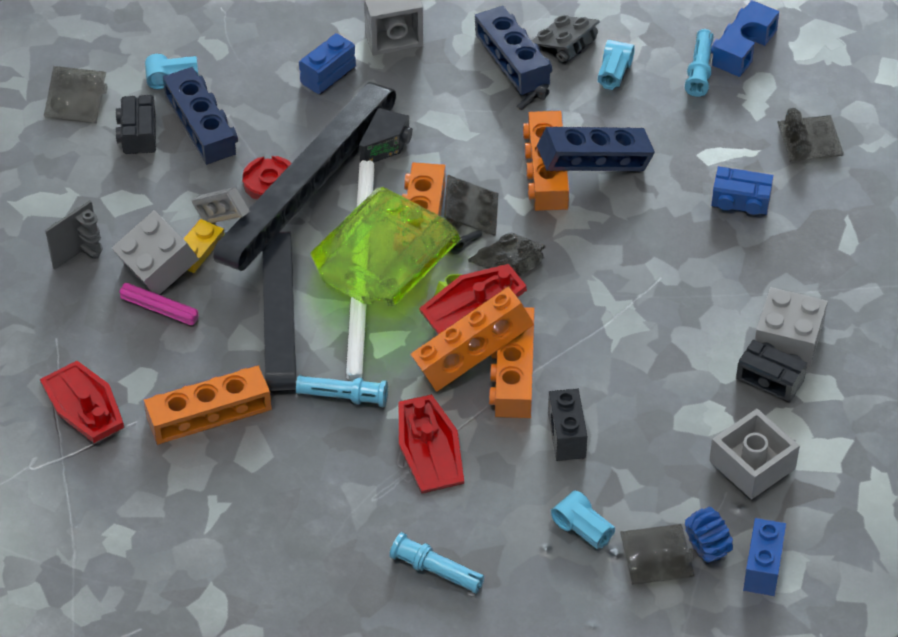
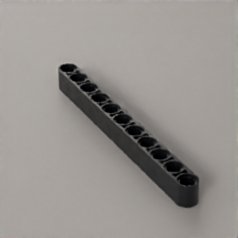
M368 82L249 208L250 212L241 217L218 241L214 249V261L233 269L244 271L359 146L377 109L392 110L396 101V91Z

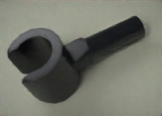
M549 84L540 85L534 91H531L517 105V108L523 110L536 97L545 100L550 93L547 89Z
M476 230L462 237L450 232L445 237V240L449 243L444 248L459 254L466 243L482 236V231Z

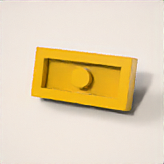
M200 219L189 231L184 240L199 260L188 271L196 272L215 249L218 241L225 235L224 228Z

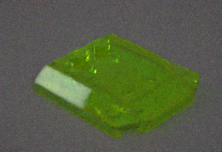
M385 187L375 189L310 252V255L324 282L363 304L387 301L388 306H395L461 239L458 231L445 218Z

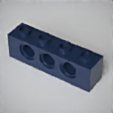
M503 5L475 14L477 38L521 95L534 91L540 85H550V73L553 71L550 60L541 54L538 45L530 40L527 31L518 25L513 14H510Z
M193 66L163 76L165 96L205 164L208 165L236 155L235 143L238 142L236 130L234 127L228 126L226 114L223 109L219 110L217 108L216 98L212 92L208 93L203 76H198Z
M546 127L537 144L547 171H645L655 153L644 128Z

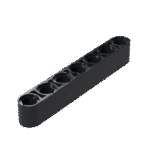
M291 231L279 232L262 251L265 379L270 391L296 390Z

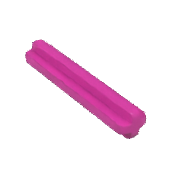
M124 283L122 288H120L121 299L189 325H194L196 320H198V310L130 283Z

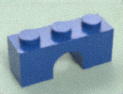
M753 0L745 8H741L735 21L732 24L729 23L725 28L722 37L714 41L711 47V54H713L712 66L741 77L753 62L755 42L765 46L776 33L779 11Z

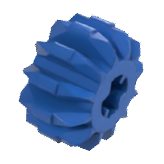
M712 507L702 508L685 519V531L689 536L688 540L692 543L693 549L697 551L698 556L707 563L714 560L717 561L733 550V538L729 533L725 520H722L719 512L715 511Z

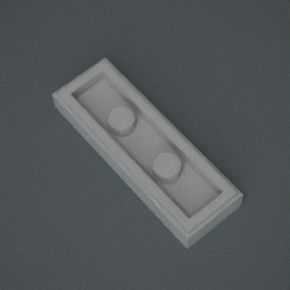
M236 187L199 195L192 200V204L201 219L210 223L243 217L250 212Z

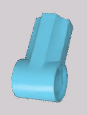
M607 40L603 54V63L598 74V82L603 85V88L613 90L615 87H620L626 68L631 67L635 45Z
M162 54L148 56L145 60L148 86L153 89H163V76L192 66L198 75L197 57L168 59Z
M572 491L551 509V516L561 529L565 531L572 529L596 549H602L606 546L615 533V527L595 512L587 497L579 491Z

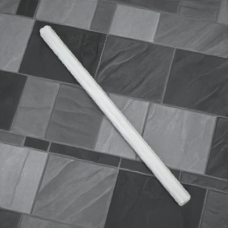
M363 160L359 163L346 378L349 381L362 378L374 185V163L371 160Z

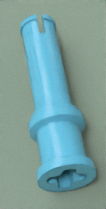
M701 29L697 32L693 62L687 69L689 78L685 82V90L688 94L695 97L705 95L709 89L707 79L711 75L709 60L714 35L713 33L710 34L711 31L708 29Z
M299 375L296 381V394L351 399V402L357 405L361 402L376 403L379 407H385L388 397V381L382 380L381 383L363 381V378L344 381Z
M403 532L399 533L390 550V558L394 560L399 558L412 564L413 569L417 571L426 569L475 594L478 593V588H481L485 577L483 574L470 570L433 552L431 546L426 543L421 545L408 539L407 534Z

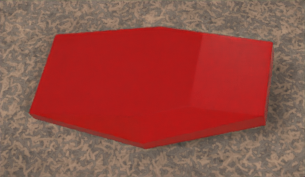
M506 264L460 275L421 306L419 310L435 332L440 334L508 286L517 298L527 291V286L512 267Z
M75 361L40 379V383L58 416L93 443L124 428V423L110 384L79 361Z
M433 395L399 401V448L421 494L464 484L458 430Z

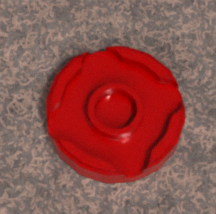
M271 156L272 159L260 157L253 160L243 170L242 183L245 192L251 198L258 200L292 163L279 156Z

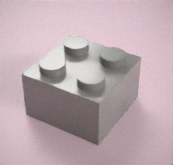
M364 0L365 35L373 56L424 46L423 6L420 0Z
M155 210L112 247V250L130 271L151 292L158 295L199 260L187 242Z
M770 287L756 329L755 340L761 343H770L775 349L786 354L798 355L803 361L807 362V366H811L824 325L828 301Z
M756 408L712 439L709 461L752 500L796 469L800 446Z

